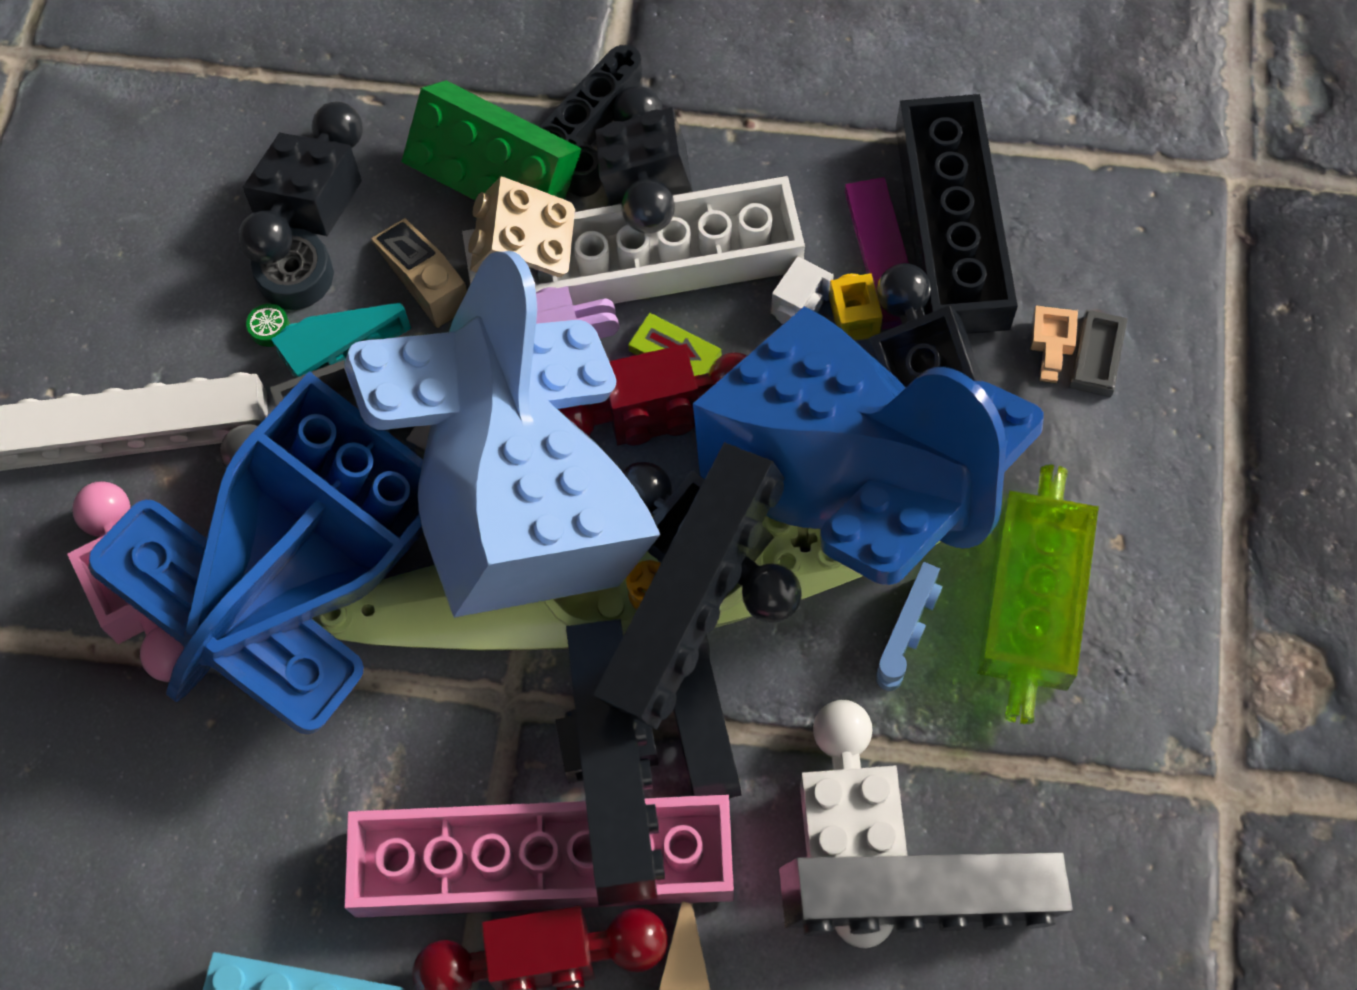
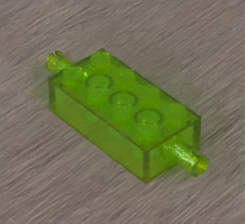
M1044 465L1040 468L1037 495L1009 490L1001 511L977 674L1010 681L1007 710L1004 717L1013 723L1016 722V717H1019L1020 706H1022L1019 724L1034 723L1038 686L1068 691L1078 673L1099 506L1064 500L1068 470L1062 466H1058L1057 475H1054V481H1052L1054 465Z

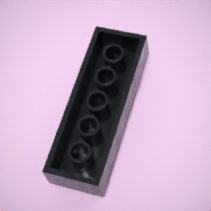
M972 94L900 100L895 129L916 265L926 273L931 284L930 300L924 308L925 314L950 305L962 318L967 334L1009 331L1013 324L1018 303L981 95Z

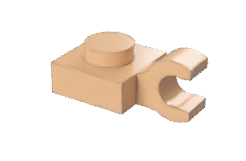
M1043 306L1035 307L1032 322L1031 350L1043 351L1040 381L1057 383L1058 372L1062 370L1063 354L1073 355L1076 347L1077 310Z

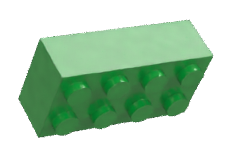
M445 80L420 89L401 162L473 200H476L481 192L485 193L500 176L565 200L581 148Z

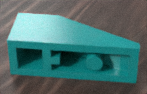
M401 303L306 317L298 323L286 326L279 335L271 340L282 361L292 375L297 378L307 374L309 371L313 372L345 360L350 347L356 342L397 338L410 330L411 325L405 308Z

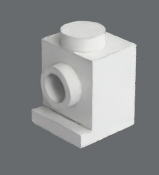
M797 256L772 293L771 314L775 315L777 320L784 324L804 306L818 313L823 300L828 301L830 280H833L834 275Z

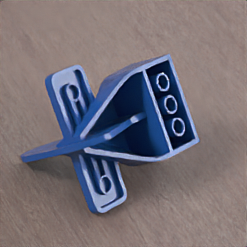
M805 306L693 403L699 471L703 479L706 478L724 442L773 461L785 478L783 481L784 489L779 502L774 507H770L766 516L788 525L821 529L820 538L823 553L881 585H892L901 581L939 541L956 548H971L979 545L989 536L996 527L1001 513L1004 472L1039 437L1043 429L1044 413L1037 405L990 383L973 381L961 372L950 368L936 367L928 369L905 388L891 372L841 328Z
M309 371L249 435L234 454L220 484L207 538L154 500H142L134 504L93 547L89 558L90 573L95 579L184 647L173 668L166 695L172 700L178 702L184 698L212 667L295 731L301 734L316 733L325 725L357 685L363 675L364 666L361 658L311 618L351 605L369 594L424 533L418 505V486L423 459L386 430H377L366 424L359 409Z

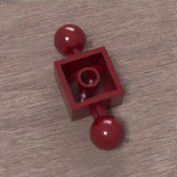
M686 344L609 361L616 378V386L605 401L560 408L558 410L588 437L593 432L595 425L611 422L617 446L623 444L631 446L641 445L648 442L652 437L665 434L671 436L683 435L695 427L693 403L748 355L738 352L724 354L714 361L709 369V373L694 376Z
M581 906L482 922L484 951L469 953L462 945L449 940L433 942L423 948L417 955L412 968V979L416 990H470L474 982L489 980V983L495 990H537L552 986L556 987V990H582L585 988V981L595 979L593 962L612 959L620 968L630 972H643L653 968L661 961L666 952L668 936L660 918L653 912L642 908L627 909L619 913L611 921L607 930L592 933L588 931L587 920Z

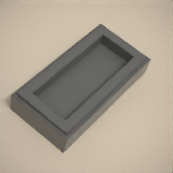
M1086 309L1070 383L1071 389L1112 397L1128 318Z

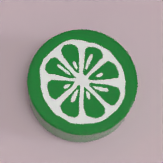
M263 304L256 307L250 312L246 321L247 330L253 341L264 347L274 346L271 339L279 335L286 326L290 325L285 311L275 304Z

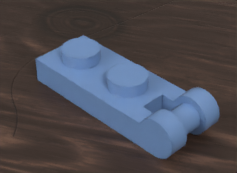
M923 562L880 659L876 681L882 689L887 691L895 690L902 684L907 668L904 654L907 647L916 650L926 627L925 624L919 622L924 608L933 611L943 586L936 584L940 568Z

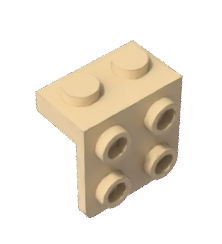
M500 176L485 193L481 192L477 196L474 203L473 216L477 217L475 230L468 244V252L472 253L470 271L477 273L484 259L493 252L514 251L525 260L528 267L556 277L564 276L569 270L575 214L573 204Z

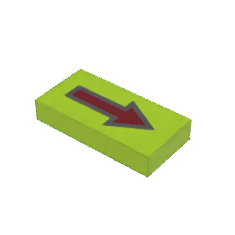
M652 313L648 314L628 344L629 351L636 355L686 344L694 376L709 373V369L714 361L722 356L721 348Z

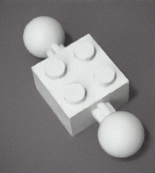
M836 700L828 703L818 712L814 720L813 734L819 748L825 754L832 757L833 770L802 773L800 783L807 858L907 856L897 767L861 768L859 754L867 748L872 737V723L869 715L860 705L849 700ZM879 925L880 931L869 934H850L849 926L835 927L839 936L848 944L858 948H870L882 943L891 933L893 925Z

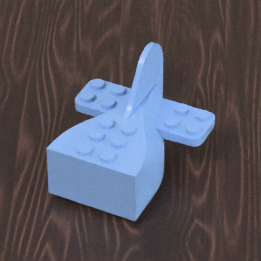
M514 251L493 252L484 259L456 312L448 333L356 342L350 347L344 361L345 371L364 422L370 427L377 430H389L430 425L418 486L419 514L428 547L454 618L619 587L660 536L649 510L618 466L590 437L558 410L560 408L603 402L614 390L616 378L594 327L582 320L536 324L537 299L533 277L525 260Z

